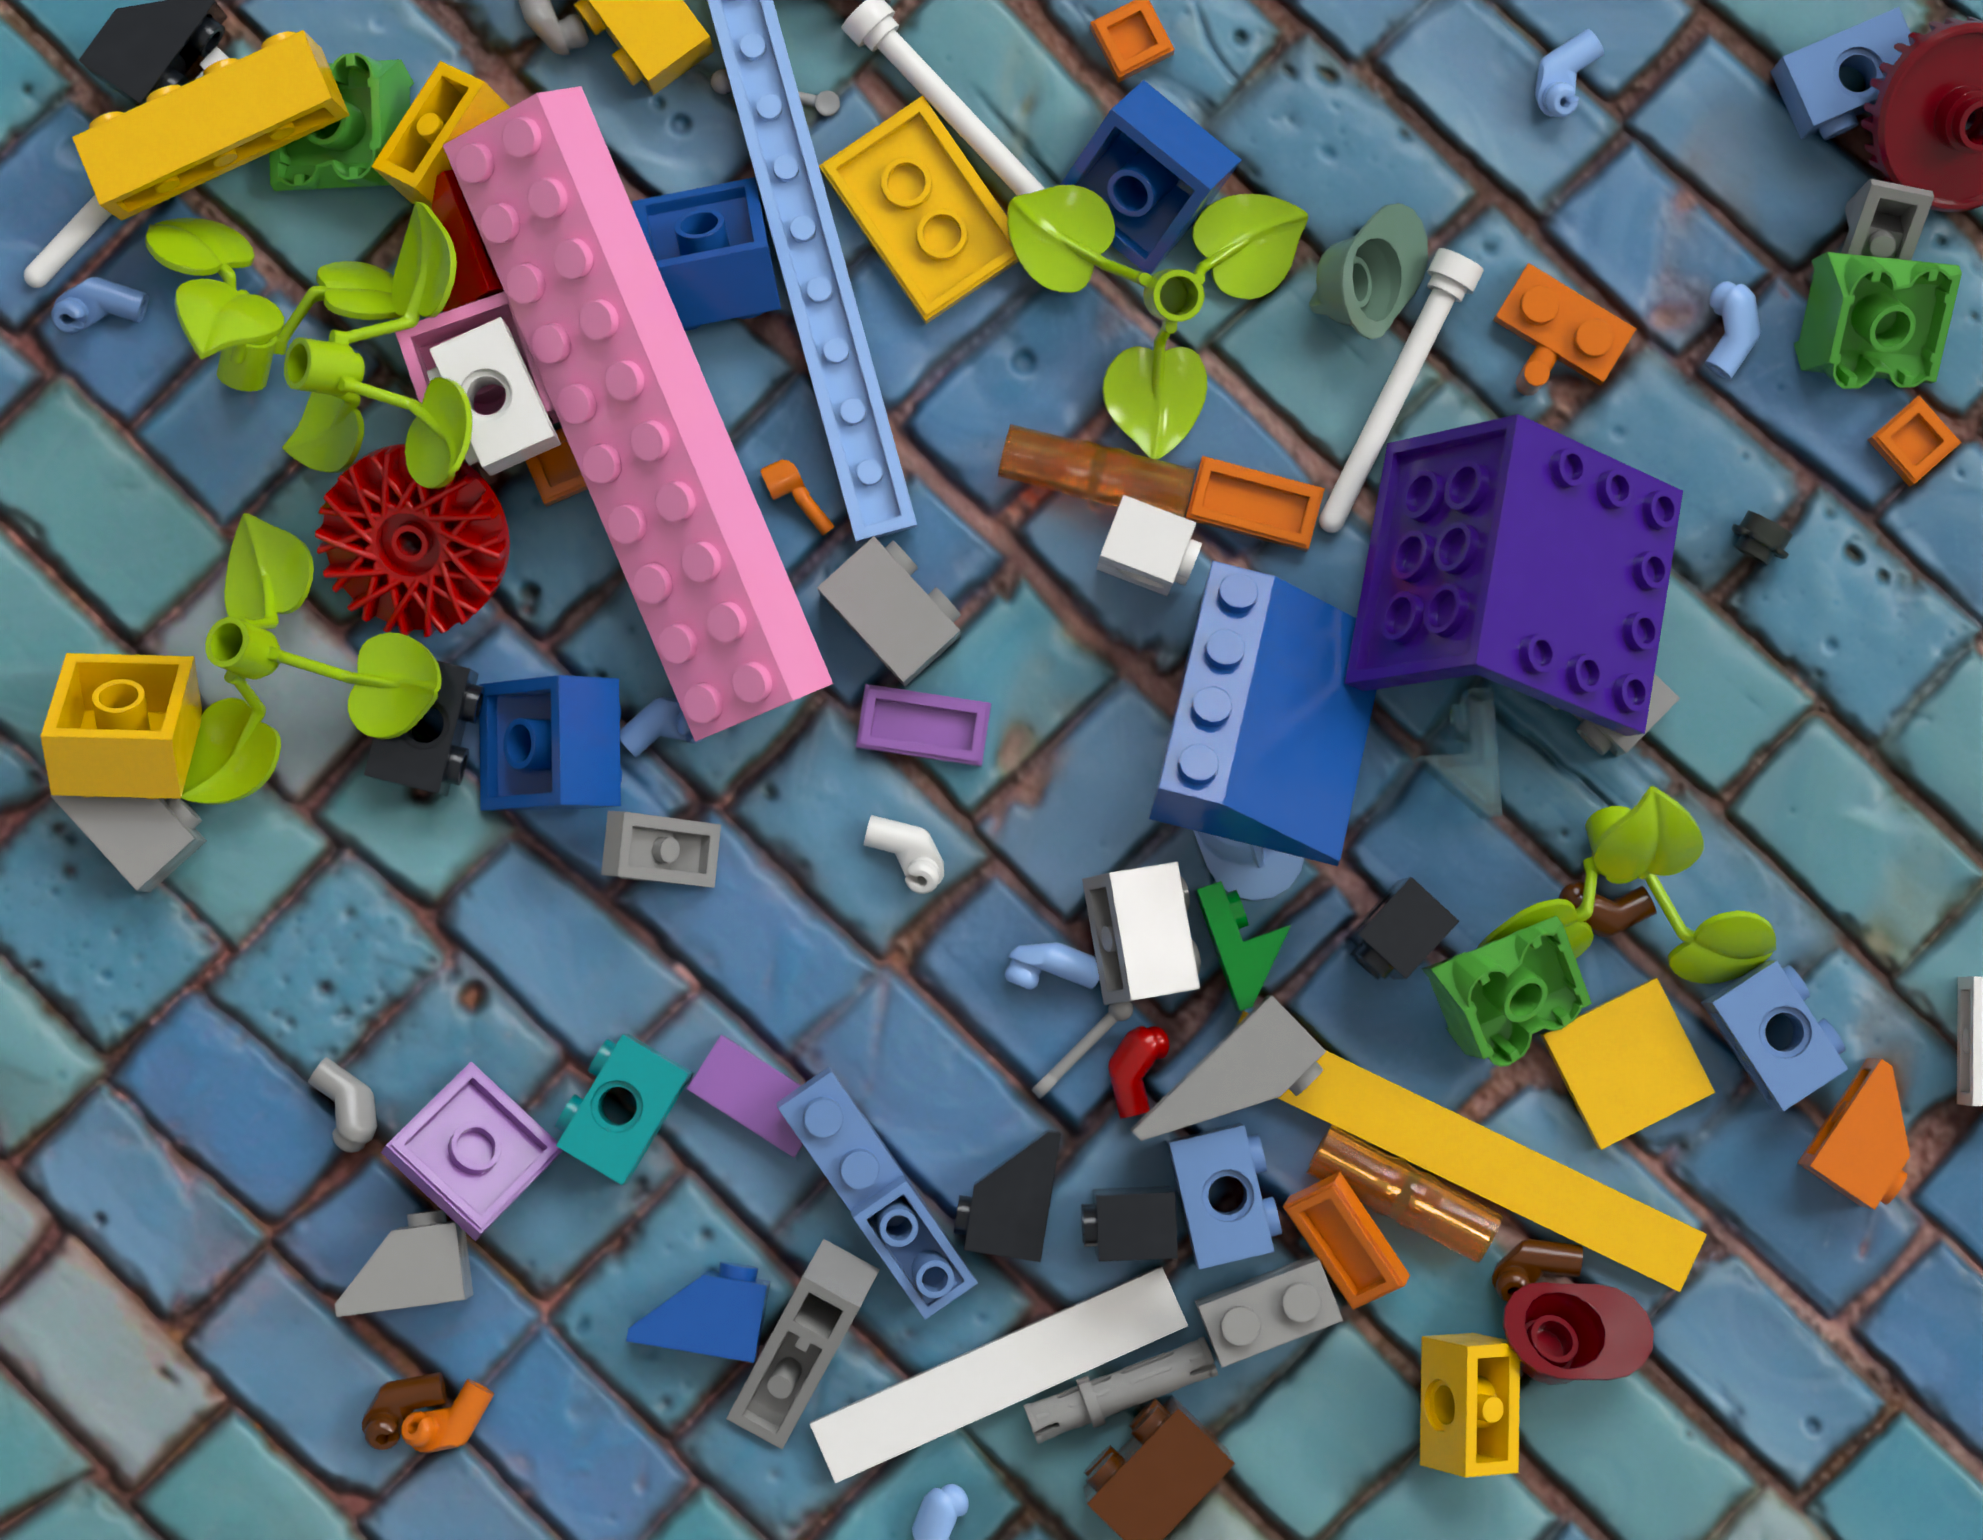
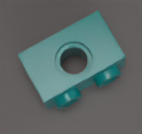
M622 1034L617 1044L608 1038L606 1039L588 1069L589 1073L596 1076L594 1083L584 1099L576 1094L571 1097L555 1124L557 1129L564 1132L556 1145L558 1148L622 1186L630 1181L694 1073L630 1034ZM614 1087H622L629 1090L636 1099V1113L632 1120L626 1124L612 1122L606 1116L603 1109L604 1098Z

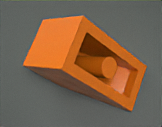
M1867 1058L1797 1162V1164L1860 1207L1873 1210L1876 1209L1880 1202L1885 1205L1889 1204L1903 1187L1908 1175L1902 1168L1910 1158V1151L1892 1065L1878 1058Z

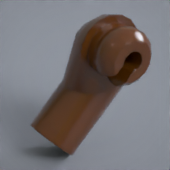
M1573 882L1568 884L1560 892L1559 899L1570 901L1575 909H1577L1582 902L1584 883ZM1640 886L1614 900L1595 893L1593 914L1584 922L1591 926L1593 935L1605 938L1613 936L1657 914V911L1647 890Z
M1525 1239L1518 1243L1496 1264L1492 1274V1284L1498 1296L1505 1302H1508L1515 1291L1527 1284L1536 1283L1545 1273L1579 1277L1583 1262L1582 1245Z
M442 1373L421 1375L383 1384L369 1405L362 1420V1430L367 1444L377 1450L392 1448L400 1439L403 1420L414 1409L446 1404V1387Z

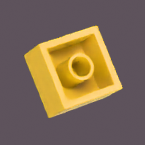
M66 653L41 733L51 795L181 799L201 724V715L203 714L194 656Z

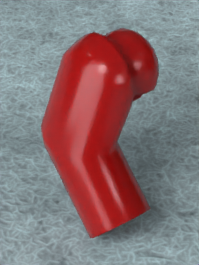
M1138 1026L1127 1032L1109 1060L1108 1070L1120 1119L1144 1114L1150 1110L1143 1077L1155 1060L1163 1059L1167 1056L1170 1048L1168 1035L1158 1026H1150L1148 1028Z

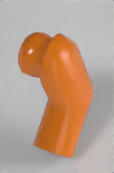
M467 1379L451 1407L423 1412L416 1411L409 1414L403 1420L401 1426L402 1438L414 1450L423 1453L461 1447L471 1437L495 1394L480 1383Z

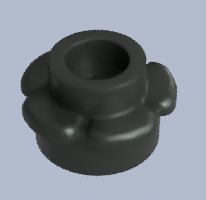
M1748 510L1740 525H1732V531L1740 537L1735 548L1743 554L1765 565H1769L1773 556L1781 559L1788 557L1789 554L1784 550L1793 534L1777 523Z

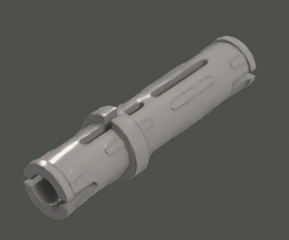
M1203 1336L1179 1348L1127 1366L1106 1376L1104 1375L1091 1381L1088 1376L1076 1380L1077 1386L1023 1406L1038 1444H1041L1048 1439L1092 1423L1093 1428L1106 1424L1104 1418L1174 1392L1195 1382L1218 1376V1371L1215 1364H1213L1215 1362Z

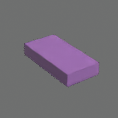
M865 684L856 748L982 767L991 703Z
M721 1035L690 1082L687 1090L793 1158L796 1157L803 1146L776 1105L778 1101L796 1090L801 1084L726 1036Z

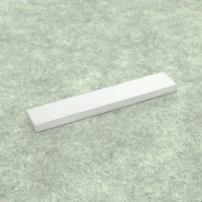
M1159 1266L810 1422V1426L835 1483H838L1187 1327L1188 1324L1163 1267Z

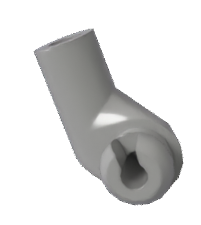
M518 0L525 22L553 53L571 55V49L582 48L588 43L589 39L579 15L571 14L564 19L558 20L551 0Z
M326 1057L312 1073L308 1083L335 1102L336 1128L332 1132L335 1144L343 1151L358 1152L364 1148L367 1142L372 1140L377 1128L374 1094L369 1086Z

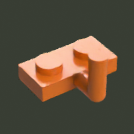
M1530 263L1522 271L1493 319L1494 322L1535 346L1534 351L1516 379L1517 390L1525 396L1534 395L1548 381L1550 371L1557 360L1601 386L1637 329Z

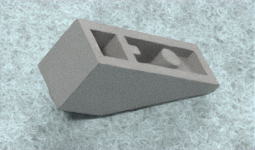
M1267 995L1130 1130L1143 1141L1278 1098L1288 1089L1295 1096H1298L1324 1070L1316 1061L1326 1050L1272 995Z
M823 1239L726 1419L783 1449L880 1269Z

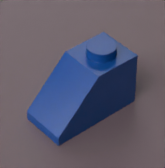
M720 1262L719 1272L707 1270L628 1328L626 1341L754 1363L759 1353L770 1281L757 1279V1267L732 1262Z

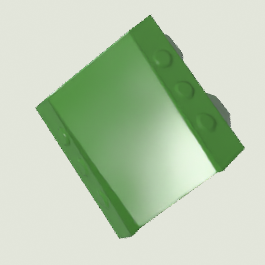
M361 53L342 54L334 63H328L350 116L270 152V185L274 191L391 185L371 166L410 108V87L414 82L401 59L377 61Z
M1826 252L1811 260L1814 274L1799 341L1793 343L1801 371L1825 373L1843 389L1861 388L1872 378L1889 379L1900 388L1916 387L1921 383L1932 384L1936 382L1962 276L1959 265Z
M1557 916L1518 930L1511 935L1487 943L1482 947L1459 953L1452 958L1422 968L1429 978L1448 1025L1446 1030L1464 1054L1483 1060L1488 1058L1494 1065L1500 1067L1509 1066L1525 1055L1530 1047L1532 1034L1544 1028L1551 1031L1561 1030L1576 1019L1582 1008L1592 1004L1563 923Z

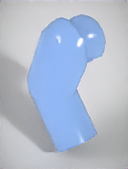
M1585 29L1548 53L1539 63L1535 98L1542 112L1550 117H1566L1576 110L1579 102V97L1575 96L1577 72L1604 55L1599 39L1590 29Z
M1062 943L1019 945L1008 955V958H1011V962L1005 971L1006 980L1029 990L1034 989L1038 985L1041 971L1051 973L1089 989H1093L1099 981L1096 957Z
M947 1484L941 1489L933 1488L923 1497L912 1526L914 1540H950L949 1536L955 1526L957 1517L965 1515L969 1507L968 1497L961 1487L956 1484Z

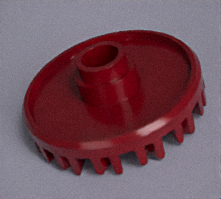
M1967 17V21L1946 18L1944 24L1937 21L1929 22L1928 24L1932 31L1925 35L1917 32L1910 33L1908 35L1910 46L1902 43L1894 45V49L1902 53V55L1893 65L1885 62L1880 64L1879 69L1885 78L1871 79L1870 86L1880 91L1875 105L1867 102L1864 104V110L1873 115L1862 120L1861 125L1873 134V143L1865 144V149L1873 154L1869 159V163L1881 170L1886 176L1881 179L1882 181L1933 191L1934 199L1930 207L1931 210L1961 212L1983 206V21L1973 17Z

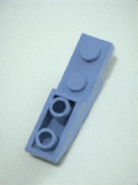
M827 1067L776 1103L778 1110L850 1210L853 1219L925 1320L978 1284L976 1278L917 1190L830 1067Z

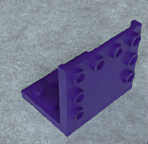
M1519 414L1387 443L1345 684L1362 691L1479 675L1625 736L1645 734L1683 490Z

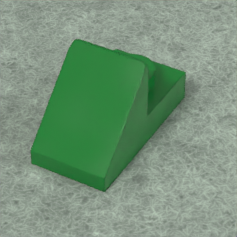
M1222 881L1197 889L1194 893L1236 1011H1243L1251 1008L1291 925L1243 941L1239 929L1249 926L1237 890L1226 893Z

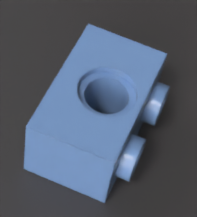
M1899 7L1785 55L1770 71L1801 140L1818 132L1821 133L1824 141L1837 137L1859 125L1856 116L1867 112L1864 110L1866 102L1876 104L1880 90L1870 86L1871 79L1885 78L1879 69L1880 64L1885 62L1893 65L1902 55V53L1894 49L1895 44L1902 43L1910 46L1908 35L1911 32ZM1852 67L1858 70L1864 77L1865 91L1852 92L1846 89L1839 79V68Z
M1777 960L1764 961L1753 970L1702 1001L1701 1004L1770 1109L1785 1111L1848 1070L1840 1057V1054L1846 1051V1048L1836 1030L1824 1018L1817 1022L1805 1004L1804 1000L1810 997V993L1804 981L1792 966L1788 964L1782 968ZM1780 1013L1791 1022L1793 1037L1787 1047L1776 1050L1768 1043L1765 1036V1028L1768 1021Z
M1239 1123L1166 1140L1196 1267L1200 1270L1275 1252L1271 1237L1281 1235L1282 1229L1274 1198L1262 1199L1256 1174L1267 1172L1259 1134L1247 1136L1245 1125ZM1223 1176L1237 1178L1244 1190L1241 1204L1230 1212L1215 1210L1208 1198L1212 1183Z

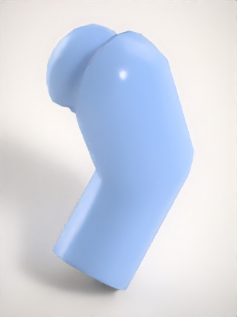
M1730 281L1721 282L1713 289L1709 301L1714 312L1722 315L1725 333L1704 363L1717 375L1731 380L1758 341L1761 329L1754 293L1744 284L1735 285Z

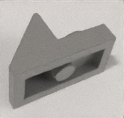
M1869 179L1846 204L1845 213L1849 231L1841 253L1912 260L1934 199L1933 191Z
M608 811L601 875L629 880L715 888L721 824L623 811Z

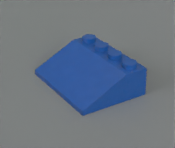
M1212 560L1200 600L1149 819L1338 866L1376 690L1362 691L1345 684L1356 618L1276 576Z

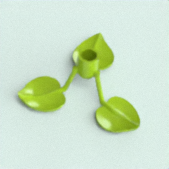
M1057 185L1032 193L1017 195L1009 202L1007 211L1008 234L1015 255L1028 275L1043 287L1057 292L1074 293L1080 291L1090 281L1094 265L1144 287L1143 297L1148 311L1156 318L1162 320V327L1154 339L1153 350L1142 346H1133L1120 352L1106 369L1103 378L1102 394L1106 410L1113 422L1152 459H1160L1186 437L1195 424L1206 399L1207 374L1200 356L1194 350L1186 347H1174L1165 350L1168 338L1177 331V322L1193 318L1202 308L1204 303V288L1202 284L1205 282L1206 272L1211 269L1215 285L1226 295L1249 300L1260 298L1273 291L1285 279L1292 266L1300 237L1308 221V214L1303 209L1276 197L1259 194L1226 196L1208 205L1199 214L1192 226V241L1196 249L1206 258L1197 264L1193 273L1181 269H1164L1151 276L1148 273L1132 269L1101 255L1113 242L1115 222L1107 203L1102 197L1087 188L1076 185Z
M414 201V208L396 264L392 283V304L395 313L402 317L347 332L331 330L329 341L298 337L291 342L284 360L286 383L291 389L312 393L299 425L282 446V449L301 464L316 471L340 473L347 470L354 463L363 442L364 421L360 411L357 409L361 401L360 395L406 409L416 416L407 433L405 444L406 465L410 475L420 486L439 489L454 479L455 473L460 468L469 448L473 426L472 410L464 389L452 379L435 377L429 382L421 404L415 399L362 383L365 371L364 360L359 353H355L352 347L349 346L350 343L414 328L419 322L420 315L429 318L436 317L443 310L451 294L457 266L456 252L452 239L429 206L425 203Z
M190 217L168 219L151 224L148 227L145 238L146 248L160 264L173 271L188 275L207 276L218 273L222 278L223 282L214 279H196L182 283L176 291L175 309L181 328L200 359L203 360L221 351L216 374L223 384L233 389L252 392L266 387L273 355H284L286 353L289 339L310 308L318 301H324L325 307L332 313L347 318L383 320L402 317L395 313L392 304L393 274L364 262L340 261L323 265L318 269L316 281L320 286L309 288L284 325V316L273 302L262 296L249 294L246 290L237 291L236 274L232 268L251 266L255 256L252 246L239 232L222 223Z
M243 513L240 519L227 565L224 601L229 617L218 620L209 630L205 641V651L209 661L213 665L227 670L224 680L235 685L245 700L225 698L216 701L201 715V724L181 797L184 800L199 804H226L253 794L269 780L279 760L281 750L280 735L275 728L261 722L266 714V707L248 684L246 678L251 680L261 679L272 674L279 664L283 663L338 681L355 684L348 698V714L360 732L377 739L395 738L413 728L438 698V691L441 688V672L434 655L421 642L400 633H383L366 640L358 655V673L281 650L276 637L268 630L277 627L279 623L278 614H290L299 609L304 603L313 581V558L305 543L297 536L247 513Z
M1654 786L1648 788L1632 810L1624 806H1610L1596 811L1587 819L1585 829L1592 856L1583 860L1586 876L1582 902L1577 909H1575L1570 901L1561 898L1536 903L1509 918L1478 945V948L1482 947L1487 943L1511 935L1518 930L1557 916L1563 923L1575 959L1578 958L1593 941L1592 928L1584 921L1593 914L1597 878L1601 874L1609 882L1615 884L1628 883L1637 878L1645 879L1676 935L1684 941L1668 954V962L1674 973L1685 980L1700 984L1730 981L1753 970L1769 959L1773 951L1777 950L1776 935L1770 922L1764 917L1749 911L1736 910L1717 914L1702 922L1695 931L1684 924L1656 875L1670 876L1689 868L1701 856L1704 849V840L1699 826L1690 813L1677 801Z

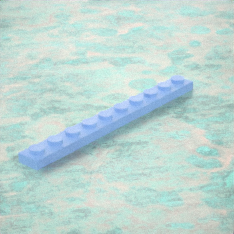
M707 0L855 542L857 544L868 541L873 536L879 538L916 528L917 522L773 0Z

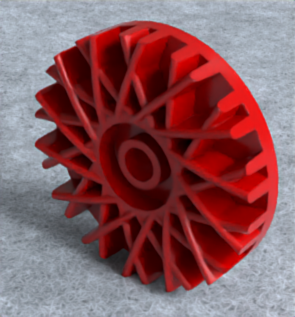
M405 444L391 445L377 449L357 460L337 478V483L325 494L323 499L326 503L320 507L318 514L324 515L323 524L315 531V538L323 541L317 547V553L322 554L326 552L330 563L324 569L323 576L325 578H337V581L332 586V590L335 593L344 588L353 600L347 606L349 611L353 612L362 607V620L368 622L372 618L378 617L386 621L387 623L383 628L384 632H391L398 626L400 634L409 635L414 629L424 630L423 637L431 636L437 629L441 634L445 633L453 625L459 622L463 625L490 600L500 586L506 572L510 553V538L506 517L498 498L489 484L464 461L450 483L439 489L425 488L415 482L409 473L406 465Z

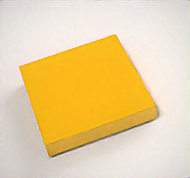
M1652 978L1578 1015L1574 1021L1561 1030H1548L1540 1034L1597 1149L1602 1150L1715 1093L1658 978Z

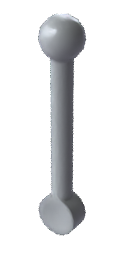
M726 69L717 70L712 74L710 84L715 92L727 94L732 90ZM798 91L801 104L816 108L823 116H832L839 110V97L832 91H823L818 95Z
M1132 1002L1109 1004V1012L1031 1091L1041 1099L1117 1021H1126L1131 1017L1134 1009Z

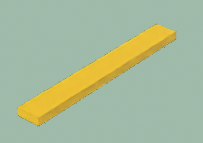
M1242 1011V1013H1241V1015H1240V1017H1239V1019H1238V1021H1237L1235 1027H1236L1249 1013H1247V1012H1245V1011ZM1328 1051L1316 1061L1324 1070L1304 1091L1295 1096L1288 1089L1278 1097V1099L1678 1292L1681 1291L1707 1236L1706 1233Z

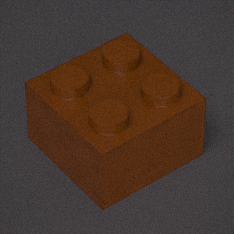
M1173 1395L1163 1405L1156 1398L1149 1402L1129 1424L1133 1436L1118 1452L1109 1445L1084 1471V1474L1087 1476V1484L1083 1487L1086 1504L1123 1540H1163L1235 1465L1228 1449Z

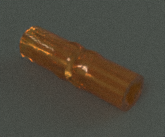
M1010 424L998 476L1060 491L1076 498L1092 499L1104 505L1119 506L1123 495L1184 518L1196 469L1136 455L1120 448L1103 447L1088 440L1071 439Z
M1333 1125L1329 1126L1306 1170L1307 1174L1319 1180L1341 1172L1358 1199L1375 1213L1392 1218L1405 1229L1420 1233L1477 1264L1482 1260L1490 1247L1503 1218V1215L1446 1186L1433 1175L1416 1170L1405 1160L1388 1155Z

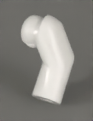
M871 815L864 846L895 853L906 876V885L913 892L926 894L936 889L944 877V861L930 833L921 827Z

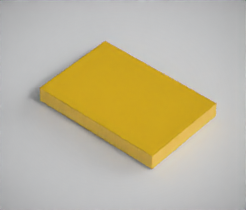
M923 95L819 165L820 172L925 324H928L1019 262L1010 242L1006 214Z

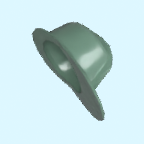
M1401 203L1384 205L1371 216L1356 236L1332 244L1321 255L1317 266V289L1309 302L1312 312L1328 315L1330 319L1342 325L1352 326L1359 335L1367 339L1382 337L1390 328L1397 315L1413 297L1424 278L1428 261V239L1422 220L1415 211Z

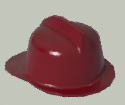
M1530 1283L1515 1291L1504 1307L1503 1328L1509 1346L1520 1359L1521 1371L1534 1381L1544 1384L1558 1385L1574 1380H1613L1628 1377L1643 1367L1653 1349L1654 1331L1647 1312L1633 1297L1615 1287L1599 1284Z

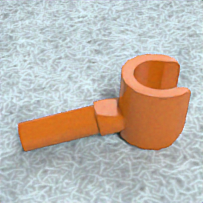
M779 460L761 469V475L773 500L792 492L797 505L822 536L835 527L809 495L810 492L805 487L799 471L793 463L788 460Z

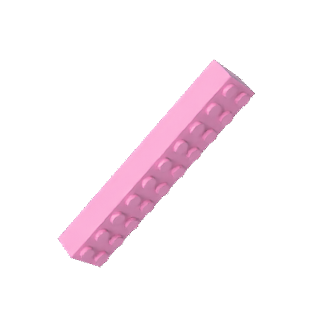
M582 86L536 93L443 145L695 742L832 685L833 682Z

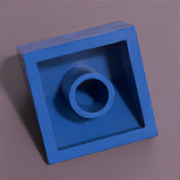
M1143 80L1109 111L1060 185L1081 186L1102 197L1109 206L1115 222V236L1111 245L1143 272L1151 275L1191 228L1199 214L1211 204L1242 159Z
M756 177L632 201L633 210L684 331L696 329L703 324L733 318L750 319L764 312L781 309Z
M555 675L479 684V686L484 687V698L479 714L480 811L568 810L621 806L622 770L620 766L621 706L619 702V678Z

